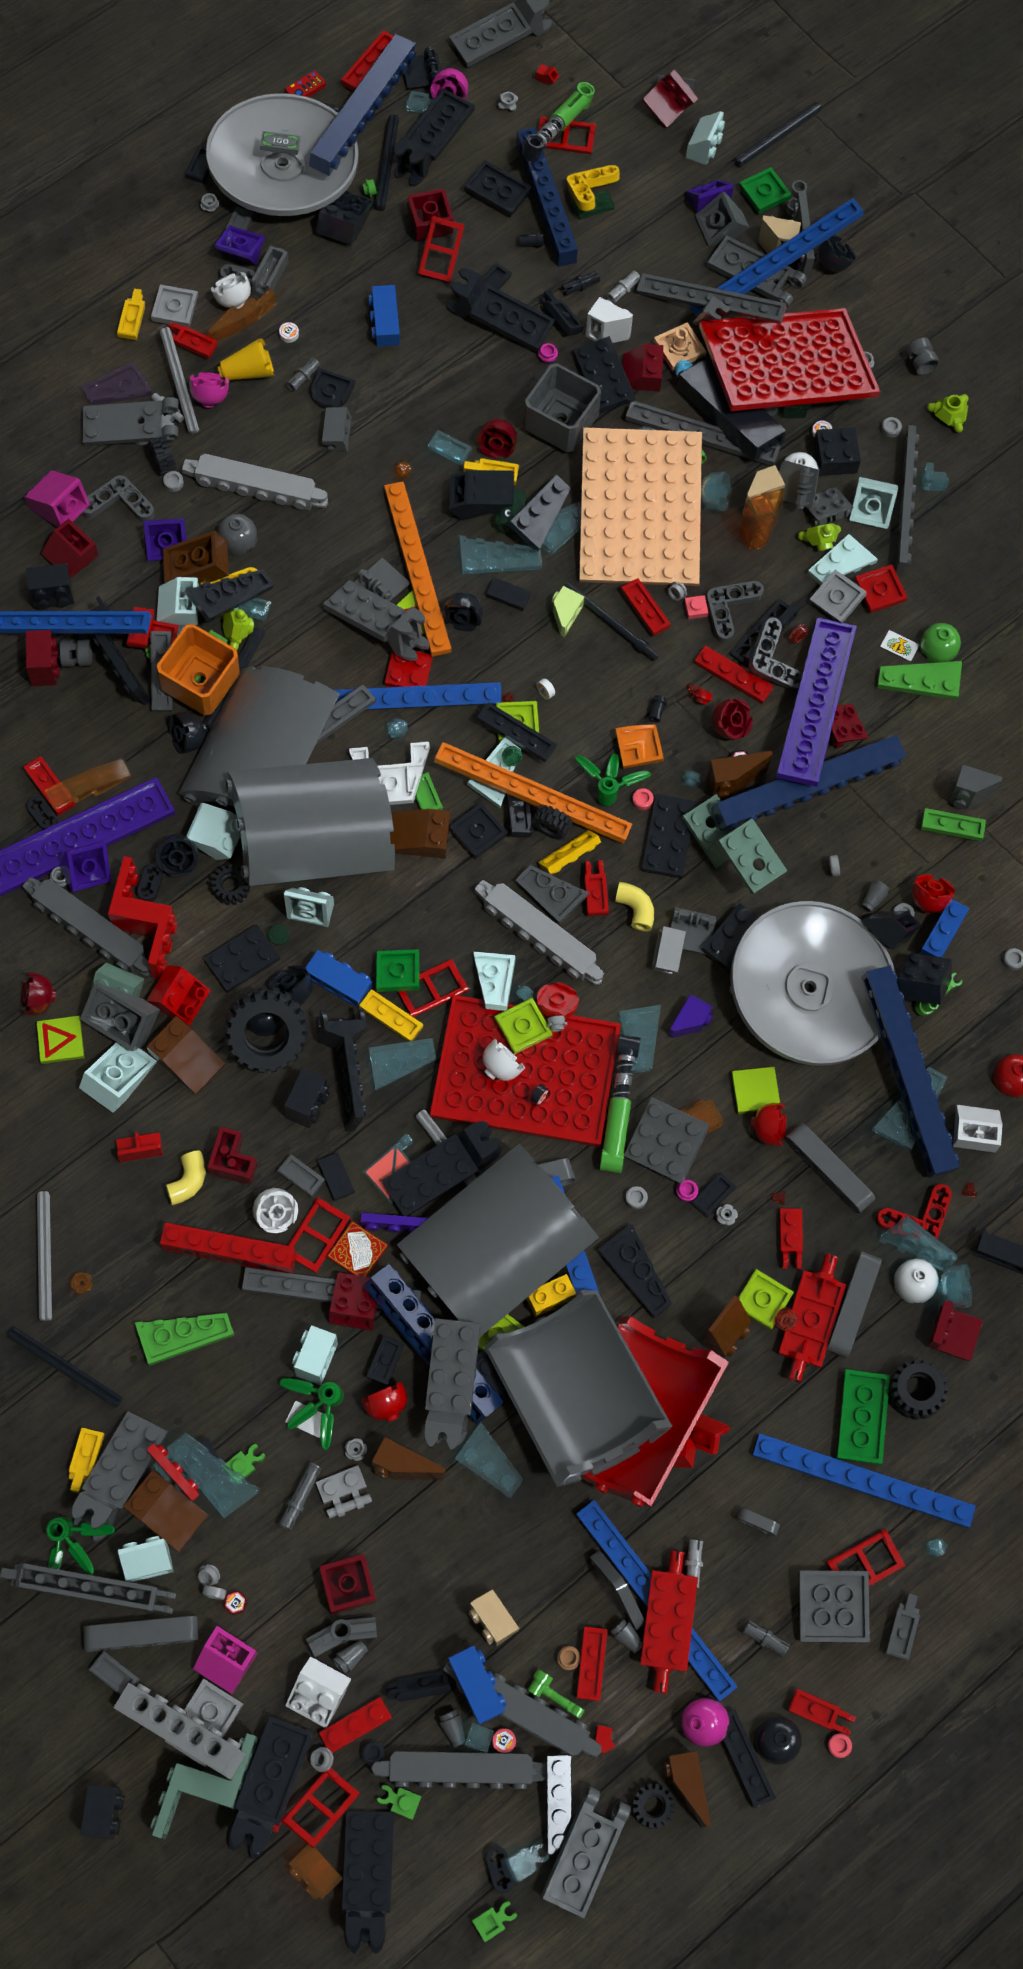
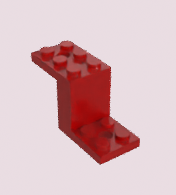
M124 856L108 912L110 922L124 932L154 937L148 966L152 978L160 979L168 964V961H166L167 953L170 954L172 950V934H176L178 922L175 921L176 914L173 913L172 906L133 898L132 889L133 886H137L139 874L136 873L137 867L134 865L132 857Z

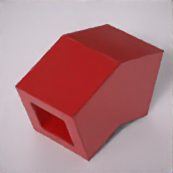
M541 64L536 71V80L544 84H554L560 76L554 66L548 67Z
M598 1725L595 1741L602 1747V1755L614 1749L615 1746L611 1739L612 1728Z

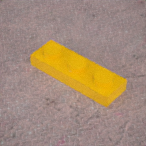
M588 830L538 863L545 872L549 874L557 873L563 866L576 861L585 852L593 850L596 845L601 843V840L597 834Z
M372 989L359 1005V1008H363L365 1013L409 1043H412L423 1028L421 1022Z

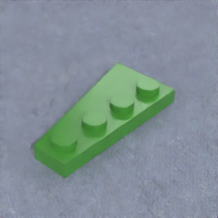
M962 661L881 666L877 688L957 700Z
M227 1313L203 1315L193 1318L183 1317L174 1320H154V1322L145 1323L135 1322L149 1366L235 1336Z

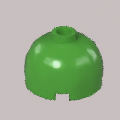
M936 623L929 626L923 633L920 641L921 653H924L927 656L926 659L932 663L949 662L955 659L961 647V638L958 631L947 623Z

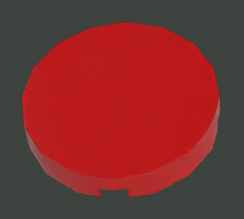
M556 982L554 985L546 984L539 989L536 1003L538 1009L548 1017L564 1016L567 1018L576 1012L579 998L572 987Z

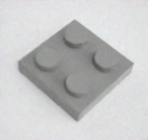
M160 285L151 315L152 321L165 324L173 322L190 328L198 299V291Z
M835 569L810 598V602L837 622L843 623L867 595V592Z

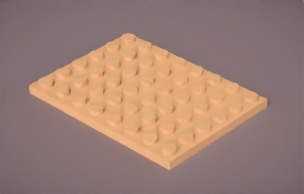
M583 428L579 582L628 584L639 578L642 584L671 585L672 582L676 581L683 583L685 586H699L702 432Z

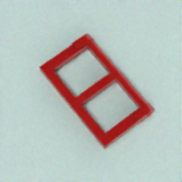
M540 117L539 131L545 123L549 122V117ZM572 121L564 130L563 143L548 142L545 148L592 155L596 123ZM570 127L590 129L587 147L567 144Z
M431 216L417 274L451 283L465 225ZM435 224L458 229L453 250L431 244ZM429 249L452 255L447 275L425 270Z
M451 959L420 974V981H425L434 1001L415 1009L406 992L397 991L409 1015L414 1018L451 1000L453 995L469 992V989ZM449 968L460 988L440 997L429 977Z
M317 1198L288 1246L294 1247L303 1232H306L327 1246L315 1264L297 1254L296 1262L317 1273L351 1217L322 1199ZM319 1207L342 1220L331 1239L308 1227L309 1222Z
M886 1529L833 1559L826 1561L830 1571H839L836 1564L856 1553L865 1570L869 1571V1586L906 1566ZM882 1538L896 1564L876 1575L862 1549Z
M330 1768L319 1776L287 1815L281 1819V1822L314 1849L360 1793ZM327 1778L349 1795L348 1799L335 1814L313 1796ZM307 1801L329 1819L314 1838L292 1820Z

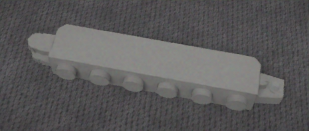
M209 454L201 455L199 461L185 459L182 467L183 474L196 478V483L204 487L211 486L221 491H232L242 496L248 495L263 501L269 500L280 505L294 506L300 510H311L312 506L324 509L328 505L327 492L315 488V483L310 478Z
M482 880L476 886L475 893L484 901V907L488 914L501 919L505 927L514 929L522 940L532 943L539 953H545L549 956L553 964L558 967L562 966L573 979H579L581 982L586 979L597 986L602 984L604 973L602 969L600 970L595 965L596 954L504 883L497 884L494 887Z

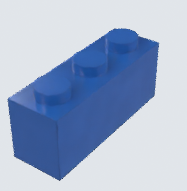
M395 285L372 286V294H369V306H373V311H370L371 323L375 322V327H372V339H376L377 347L400 345Z
M952 899L943 911L920 954L943 957L969 908Z
M317 950L306 966L312 982L354 1007L359 1008L360 1003L372 989L371 979L364 973L358 974L353 971L349 964L334 960V956L330 953H323Z
M472 1646L448 1658L479 1726L505 1712L503 1707L507 1706L501 1692L497 1694L493 1687L496 1681L491 1671L486 1672L483 1666L486 1660L480 1649L476 1651L475 1647Z

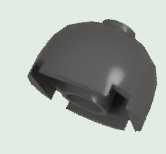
M232 514L220 522L218 534L227 541L229 554L243 555L246 551L255 547L257 543V529L250 518L242 514Z

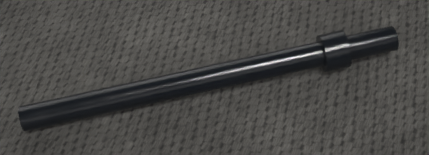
M570 582L565 585L566 588L584 596V605L633 643L639 652H644L654 661L659 658L660 655L649 647V643L643 638L639 639Z

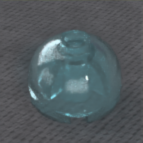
M712 472L706 475L701 482V502L709 510L726 511L730 503V499L726 500L727 493H731L729 475L726 472Z
M957 1264L946 1268L942 1273L941 1281H938V1294H942L944 1301L947 1300L954 1303L953 1307L968 1308L972 1306V1286H970L969 1281L971 1274L968 1264Z

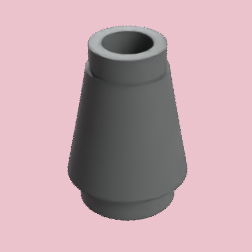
M875 880L874 883L870 884L861 906L865 910L872 912L888 896L889 887L883 882Z
M622 1618L611 1629L610 1632L613 1634V1638L634 1654L642 1648L643 1642L629 1621L626 1622Z
M359 1640L336 1653L333 1663L342 1674L351 1672L365 1653L368 1652V1649Z
M457 1709L440 1715L441 1721L439 1724L452 1743V1746L456 1747L465 1743L461 1714H458Z

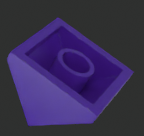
M717 180L687 190L685 194L695 214H697L721 192H725L732 199L734 187L733 183Z
M229 225L215 244V249L221 255L256 266L265 236Z
M184 518L144 521L148 561L164 560L163 548L187 540Z
M105 841L65 851L60 868L71 891L75 892L111 882Z

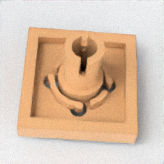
M688 322L654 337L653 342L655 345H664L663 357L672 371L675 370L676 364L681 360L694 362L706 356L705 348Z

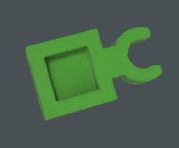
M257 1444L249 1448L246 1456L240 1451L223 1465L237 1484L256 1470L252 1465L254 1462L259 1463L265 1459L264 1453L259 1457L253 1455V1452L258 1448Z
M382 1785V1789L388 1791L389 1796L387 1799L377 1798V1801L380 1804H393L392 1812L413 1820L421 1796L399 1788L398 1793L395 1794L389 1786Z
M510 1902L503 1903L498 1913L492 1907L472 1921L484 1942H487L505 1929L502 1924L503 1921H512L517 1917L516 1913L507 1916L504 1912L505 1908L510 1905Z

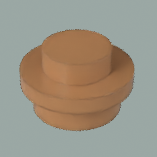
M571 1646L562 1648L557 1656L558 1664L564 1670L575 1669L581 1659L578 1650Z

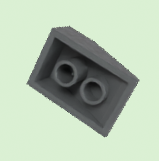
M96 982L80 1020L133 1052L145 1045L160 1009L142 998Z

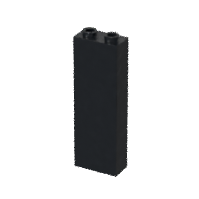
M706 358L703 361H699L693 367L683 370L679 374L677 388L754 461L783 444L786 430L763 408L740 411L730 410L711 359Z

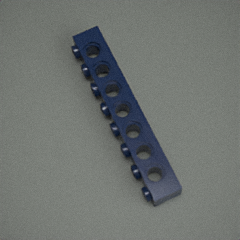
M532 127L518 130L516 147L529 184L532 186V192L558 267L577 263L578 248L544 151H542L540 159L536 162L528 161L522 155L528 135L537 134L536 129Z
M388 1264L372 1276L363 1287L430 1367L435 1318L430 1314L426 1305L421 1303L415 1296L412 1288L407 1286L401 1279L399 1273ZM476 1369L472 1410L469 1416L478 1425L504 1402L498 1392L493 1390L488 1384L484 1375Z

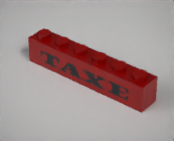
M165 1223L160 1241L164 1251L293 1274L297 1257L295 1247Z

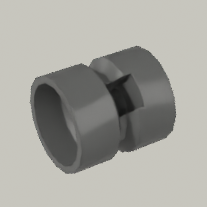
M926 337L913 341L906 348V352L919 375L932 372L940 364L936 353L932 351L933 347L929 339Z
M61 640L60 659L62 667H74L76 663L79 666H91V641L78 640L77 643H74L73 640ZM72 650H76V657L73 656Z

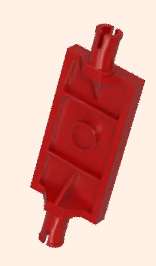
M831 1254L824 1255L821 1270L817 1273L803 1271L791 1310L796 1316L793 1327L785 1330L778 1355L793 1360L787 1379L793 1381L797 1373L795 1378L797 1383L802 1382L806 1365L817 1368L822 1367L846 1284L834 1279L833 1273L838 1257L833 1255L829 1263Z
M670 1551L668 1571L652 1570L640 1665L654 1668L655 1679L652 1692L658 1693L661 1683V1694L668 1693L669 1673H672V1671L687 1672L698 1577L686 1576L682 1573L685 1553L679 1552L676 1561L677 1551Z

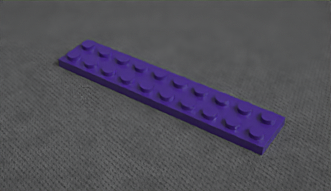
M817 618L777 778L815 787L818 786L857 626Z
M157 777L0 850V897L22 887L30 877L37 880L50 874L56 867H60L65 851L105 841L107 847L175 815V810Z

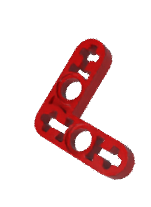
M939 1184L934 1187L922 1220L890 1208H884L877 1215L876 1222L884 1230L925 1245H931L939 1236L952 1197L951 1189L945 1184ZM942 1190L947 1197H943L939 1205L936 1204L939 1198L937 1193ZM931 1209L938 1210L941 1215L940 1219L933 1220L929 1216V1211ZM888 1214L890 1215L889 1219L893 1221H896L897 1218H900V1221L897 1224V1228L894 1227V1225L896 1224L895 1222L889 1221L888 1224L884 1223V1218L882 1217ZM904 1221L912 1223L913 1230L911 1232H906L902 1229ZM929 1225H934L931 1229V1235L933 1236L929 1239L925 1238L926 1234L923 1232L927 1231Z

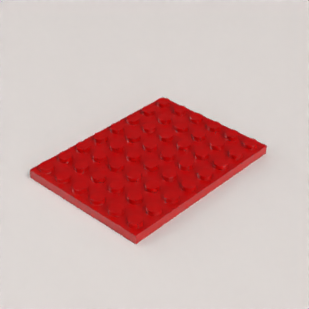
M846 308L785 313L781 324L749 317L700 321L699 328L731 411L879 397L880 389Z
M453 995L430 1117L471 1125L479 1121H485L489 1123L488 1128L600 1147L621 1024L574 1015L565 1018L567 1025L563 1031L552 1032L551 1037L515 1054L517 1057L515 1061L519 1065L522 1063L525 1066V1069L517 1077L509 1081H502L497 1077L493 1080L485 1073L487 1068L483 1063V1054L487 1046L496 1039L497 1043L501 1042L513 1053L494 1019L496 1015L504 1011L486 1009L482 999ZM508 1004L507 1010L516 1005ZM541 1012L543 1018L548 1024V1018L550 1017L546 1016ZM543 1084L549 1088V1092L545 1100L539 1106H536L530 1102V1098L535 1089Z

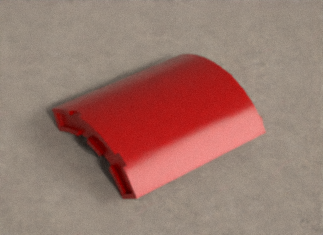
M624 1316L620 1319L617 1327L672 1427L653 1443H650L648 1440L639 1446L641 1451L623 1462L592 1476L591 1472L581 1475V1478L595 1485L594 1488L603 1494L610 1492L642 1508L643 1505H653L729 1362L712 1350L694 1347L690 1351L685 1349V1344L669 1337L665 1341L655 1336V1330L631 1316Z

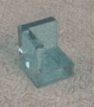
M926 463L922 473L923 490L946 491L949 484L946 472H935L934 463Z
M472 1722L464 1747L481 1753H487L494 1731Z

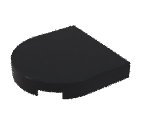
M319 368L311 385L312 400L323 409L342 407L348 401L356 380Z

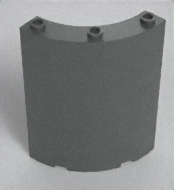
M254 666L241 669L240 675L233 683L179 794L184 796V800L193 804L216 802L223 806L230 805L234 807L232 798L225 788V780H228V771L306 764L340 694L317 681L314 684L303 680V675L288 670L262 666L261 669H256Z
M366 758L228 771V780H225V788L229 792L236 810L237 830L241 833L243 866H241V876L245 878L249 886L391 871L395 869V844H391L390 832H394L391 808L385 784H380L378 777L381 776V773L374 759Z
M518 1144L399 1242L397 1246L401 1249L402 1252L399 1255L406 1264L411 1262L429 1283L427 1289L433 1297L439 1296L459 1321L481 1323V1337L599 1237L583 1216H580L574 1205L549 1175Z
M597 1290L579 1291L575 1294L574 1299L553 1314L541 1317L534 1324L505 1334H495L484 1347L557 1487L578 1482L582 1479L581 1475L589 1472L594 1476L640 1452L639 1446L648 1440L650 1443H653L672 1427Z

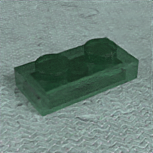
M609 191L594 194L595 208L590 211L580 210L573 200V207L579 220L614 210L615 204Z

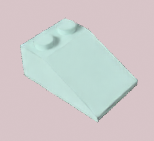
M303 887L298 889L290 888L285 891L284 899L288 919L328 927L334 906L333 896L326 892H310L309 889Z
M116 1042L84 1072L79 1088L114 1113L129 1098L157 1061L140 1048L132 1052Z

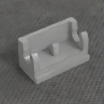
M665 926L659 929L652 971L668 974L678 972L686 931Z

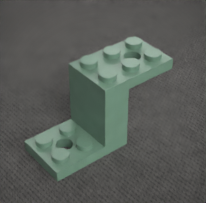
M716 794L681 818L715 869L730 861L750 893L754 894L787 872V869L753 818L732 831H729L728 828L720 830L711 809L716 803L721 802ZM706 818H712L715 821L714 828L707 827L705 823ZM754 860L762 862L763 868L761 871L753 867Z
M246 1734L245 1738L241 1737L239 1749L246 1753L231 1781L176 1763L175 1768L171 1767L167 1777V1782L170 1783L167 1792H162L158 1804L161 1806L159 1816H154L150 1827L151 1830H154L152 1836L166 1840L182 1792L234 1809L259 1739L250 1734Z

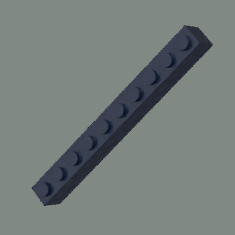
M397 34L394 35L311 151L309 167L330 176L333 170L338 169L342 157L345 158L347 156L349 147L351 145L354 146L359 133L362 134L364 132L366 123L373 119L376 109L379 110L381 108L383 99L385 97L388 98L393 85H397L400 75L405 74L408 64L414 61L416 57L414 42Z
M894 735L823 762L817 787L779 779L718 802L711 809L720 830L728 828L729 831L740 827V823L748 822L752 818L754 821H757L758 816L763 814L765 817L777 813L776 809L781 807L783 810L795 806L794 802L797 801L805 803L813 799L812 796L815 794L823 796L831 792L830 789L836 787L838 790L849 785V781L854 780L856 783L864 780L867 774L872 773L875 776L884 771L883 768L888 766L890 769L898 767L907 756L898 736Z
M891 965L867 971L861 978L928 1177L933 1178L954 1172L959 1168V1157L953 1151L951 1145L952 1137L946 1130L945 1116L938 1106V1095L932 1089L931 1075L929 1071H926L924 1054L919 1050L917 1034L912 1030L910 1024L911 1016L905 1009L904 995L899 991L897 985V975L895 971H892Z

